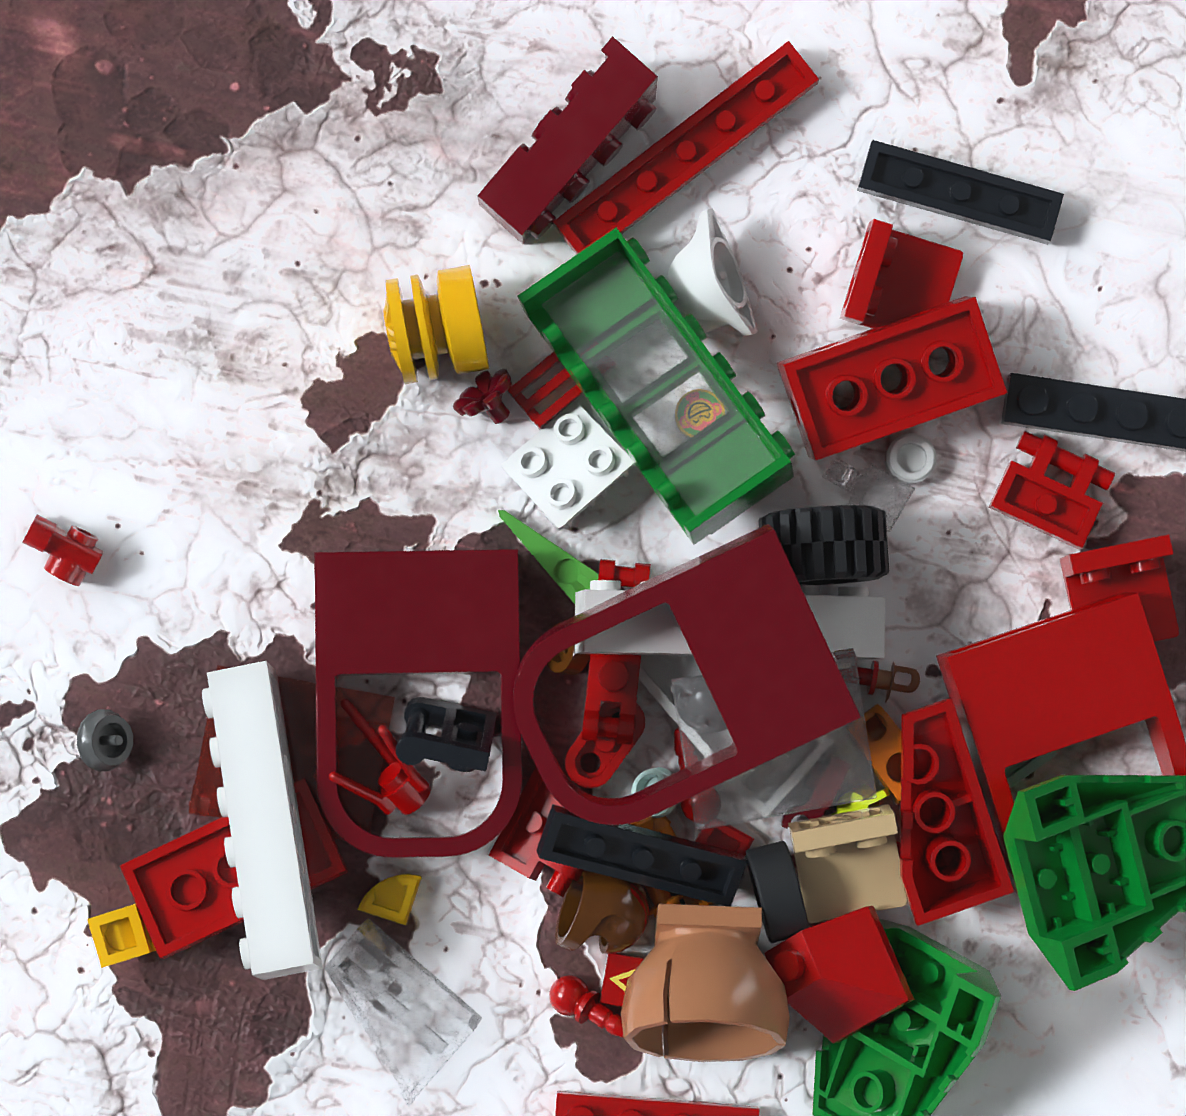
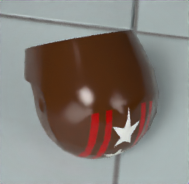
M583 870L579 881H572L563 900L556 925V944L568 951H574L586 942L589 937L596 935L599 936V948L602 954H613L631 947L642 936L648 924L649 903L644 889L637 883Z

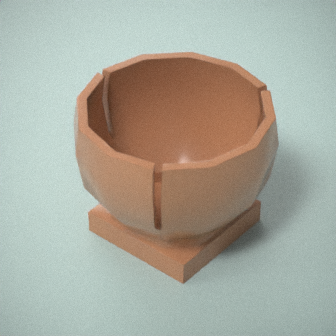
M658 904L654 947L628 978L621 1010L623 1037L634 1050L656 1057L663 1056L662 1025H664L663 1043L665 1059L694 1062L744 1061L772 1055L786 1046L790 1015L785 985L757 946L762 928V908Z

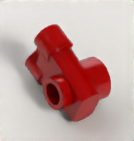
M38 514L35 516L22 542L42 553L50 554L44 569L58 579L75 586L81 585L86 573L93 574L103 555V550L95 547L99 539L93 534L73 525L66 532L57 527L56 523Z

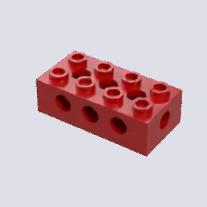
M969 296L952 300L776 363L807 455L815 461L1007 393L976 297ZM941 347L948 356V364L943 372L935 375L930 370L928 361L930 354L935 349ZM895 364L900 370L901 380L894 390L887 392L882 387L881 374L888 365ZM848 381L854 389L853 400L848 406L838 408L833 401L834 388L840 382Z

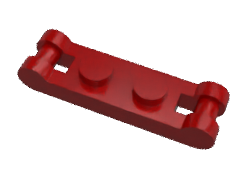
M600 559L598 580L621 581V586L635 587L640 582L649 580L651 564L635 563V567L616 566L615 560ZM590 654L581 740L597 741V736L617 738L618 744L632 745L641 655ZM601 702L621 703L620 717L599 716Z

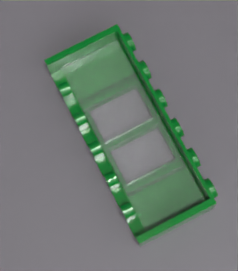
M616 227L517 295L529 320L689 540L695 545L794 477L790 459L795 456V453L778 430L770 434L760 419L765 417V413L755 397L749 391L741 395L731 382L736 377V374L725 357L720 352L712 356L702 343L707 336L691 313L683 317L673 303L678 300V297L665 277L660 275L655 279L645 265L650 260L639 242L634 237L626 241Z

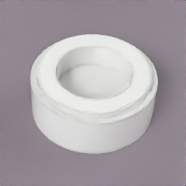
M915 433L903 434L897 437L889 445L885 454V466L890 476L896 481L908 485L917 484L925 480L933 472L937 460L936 451L932 443L924 436Z

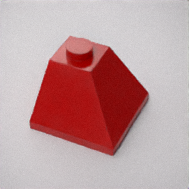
M866 906L801 930L764 953L767 961L785 985L787 1003L832 1043L841 1042L915 1000L874 906Z

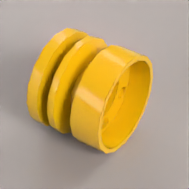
M470 265L438 270L437 294L427 296L418 274L410 275L413 298L403 300L398 278L385 280L387 294L383 313L392 358L402 373L405 385L418 382L416 359L425 358L430 380L438 379V355L449 354L457 375L490 369Z

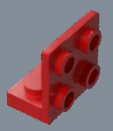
M873 219L868 223L839 319L873 329L949 302L963 259V252L892 230L893 224Z
M1170 535L1069 554L1060 558L1070 610L1122 592L1139 593L1154 642L1179 636V627L1164 563V557L1174 554Z

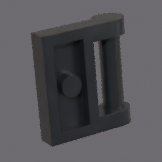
M425 697L413 698L407 703L404 719L407 725L405 732L397 741L396 755L402 763L407 765H416L424 759L446 763L451 769L460 772H472L474 770L486 772L497 713ZM432 724L443 726L441 736L428 734L426 729Z

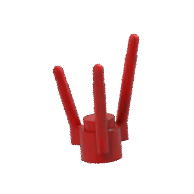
M343 699L340 703L341 707L389 766L384 769L378 779V784L381 786V794L337 772H331L329 779L344 789L376 804L386 815L391 814L395 809L404 815L415 812L428 799L431 792L430 783L417 771L414 765H407L398 759L396 755L397 740L385 725H381L378 728L379 736L348 699Z

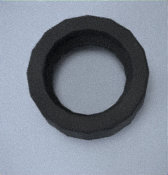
M779 841L746 850L751 882L758 908H762V923L768 941L770 943L784 941L801 930L809 928L799 881L786 842Z

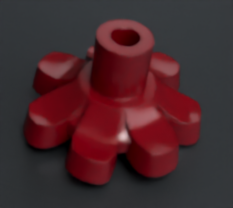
M507 369L497 371L493 377L488 370L481 372L475 378L477 387L465 389L460 394L459 399L453 404V409L461 416L467 414L469 417H472L480 412H486L494 424L503 422L510 415V411L501 400L504 392L512 385Z

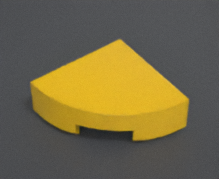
M400 874L382 880L367 892L358 910L407 925L422 876Z

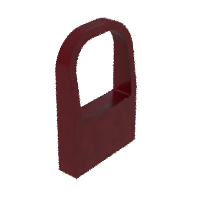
M770 524L764 525L645 581L549 629L526 652L517 670L513 688L514 714L518 729L549 792L569 812L587 821L605 825L630 824L646 819L861 718L776 532ZM667 603L677 620L732 737L733 743L632 795L620 798H601L590 795L580 790L566 777L540 726L533 706L534 689L538 677L547 663L561 651L660 604Z
M518 549L314 552L317 788L320 804L327 820L333 829L349 844L361 851L381 857L458 856L485 846L498 836L509 823L517 808L522 785L521 733L516 723L513 705L514 682L520 665ZM499 674L502 787L497 804L487 819L466 833L446 837H384L373 834L359 826L343 806L338 784L329 779L331 772L338 773V677L352 675Z

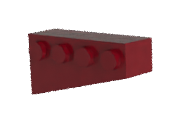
M613 36L601 49L605 54V61L597 71L593 72L590 70L587 72L583 70L571 84L572 89L565 98V101L569 104L563 111L559 107H555L553 110L550 109L531 135L535 143L530 148L524 143L521 144L477 195L479 206L522 244L531 235L536 240L542 237L557 218L552 212L564 199L569 203L576 200L590 183V180L585 176L598 162L603 167L609 164L624 145L619 139L631 126L636 130L642 128L657 109L652 103L656 100L658 76Z

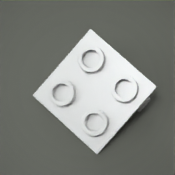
M574 400L500 466L543 511L552 525L561 531L566 525L568 527L573 525L571 521L588 506L592 508L595 505L594 501L599 496L602 498L606 496L605 491L622 476L626 478L629 475L628 471L635 464L628 454Z

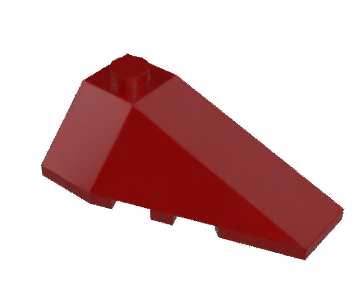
M952 698L904 713L901 720L900 877L917 926L1014 893Z

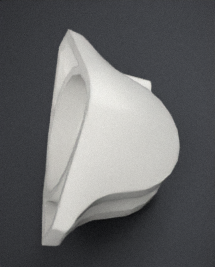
M713 208L705 210L699 216L697 229L692 240L675 256L670 265L668 282L678 297V300L674 303L686 315L691 313L705 333L725 325L732 326L745 336L757 333L746 288L733 252Z

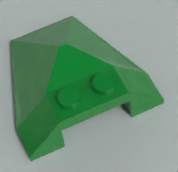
M1059 775L1018 791L1003 838L1027 931L1068 989L1076 991L1117 974L1129 963L1127 958L1144 942L1152 943L1163 933L1160 928L1178 912H1186V775Z
M879 918L915 1000L839 1043H832L823 1035L822 1050H816L812 1115L931 1116L985 1045L1001 999V994L990 971L909 926Z

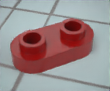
M604 702L600 706L599 716L612 717L615 713L620 712L621 703ZM636 703L632 745L618 744L617 738L597 736V741L581 740L582 732L568 750L565 758L566 771L573 782L581 787L596 788L605 784L612 777L644 732L645 715L638 703ZM587 753H594L600 759V767L593 773L585 772L580 765L581 758Z

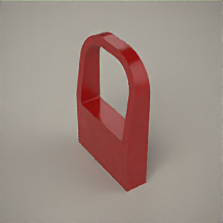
M1122 592L936 655L949 698H952L1012 887L1017 894L1003 838L1014 805L1005 775L1007 767L1145 720L1162 775H1186V742L1139 593Z

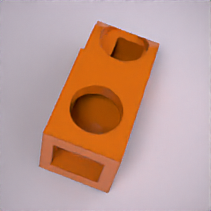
M876 704L860 715L861 718L849 723L844 728L858 750L866 758L867 764L885 788L888 787L891 793L889 796L897 806L901 803V730L879 704Z

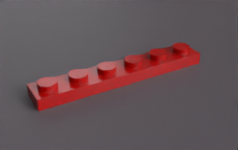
M787 41L553 221V226L576 255L616 227L623 234L815 87L819 82V78L790 41Z

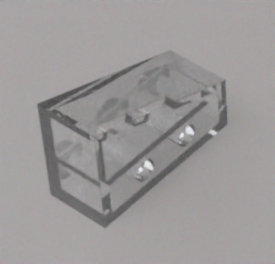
M369 918L356 929L324 967L357 1023L360 1022L374 1044L376 1048L375 1053L382 1065L386 1064L400 1087V1094L408 1107L469 1038L483 1019L481 1015Z

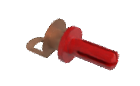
M874 660L870 669L836 663L844 681L866 685L867 695H873L875 688L887 690L885 703L889 699L891 690L912 693L916 691L920 684V675L916 669L897 666L894 661L890 671L879 669V661ZM897 672L911 674V682L908 686L894 682Z

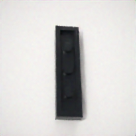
M872 140L857 188L859 192L1046 245L1052 240L1064 194L875 140Z
M1010 373L1008 375L1007 393L1004 399L1001 424L1186 452V399L1018 373Z
M552 804L536 850L538 857L543 860L729 907L732 905L747 864L746 858L741 853L630 824L605 825L590 822L569 812L566 808Z

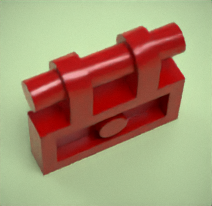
M1023 431L1016 449L1033 456L1029 468L1010 461L988 508L1080 550L1083 548L1103 505V502L1087 496L1085 493L1090 483L1107 491L1114 479L1115 472L1098 465L1099 460L1086 453L1083 457H1080L1057 446L1058 440L1045 434L1042 438ZM1049 464L1074 475L1069 487L1044 476Z
M535 767L520 795L512 818L499 834L488 855L534 881L538 879L546 864L555 870L546 888L564 897L572 881H579L583 870L538 857L536 850L552 804L562 805L549 792L537 767Z

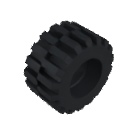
M866 505L805 507L770 512L758 520L759 528L770 524L775 530L800 585L865 582L880 579L889 573L886 512L884 510Z

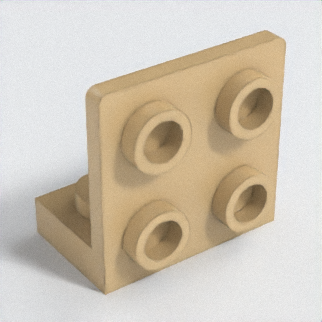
M889 804L788 823L801 893L809 923L828 921L866 906H874L876 911L902 907L907 904V896L900 877V859L895 838L898 830L895 814Z

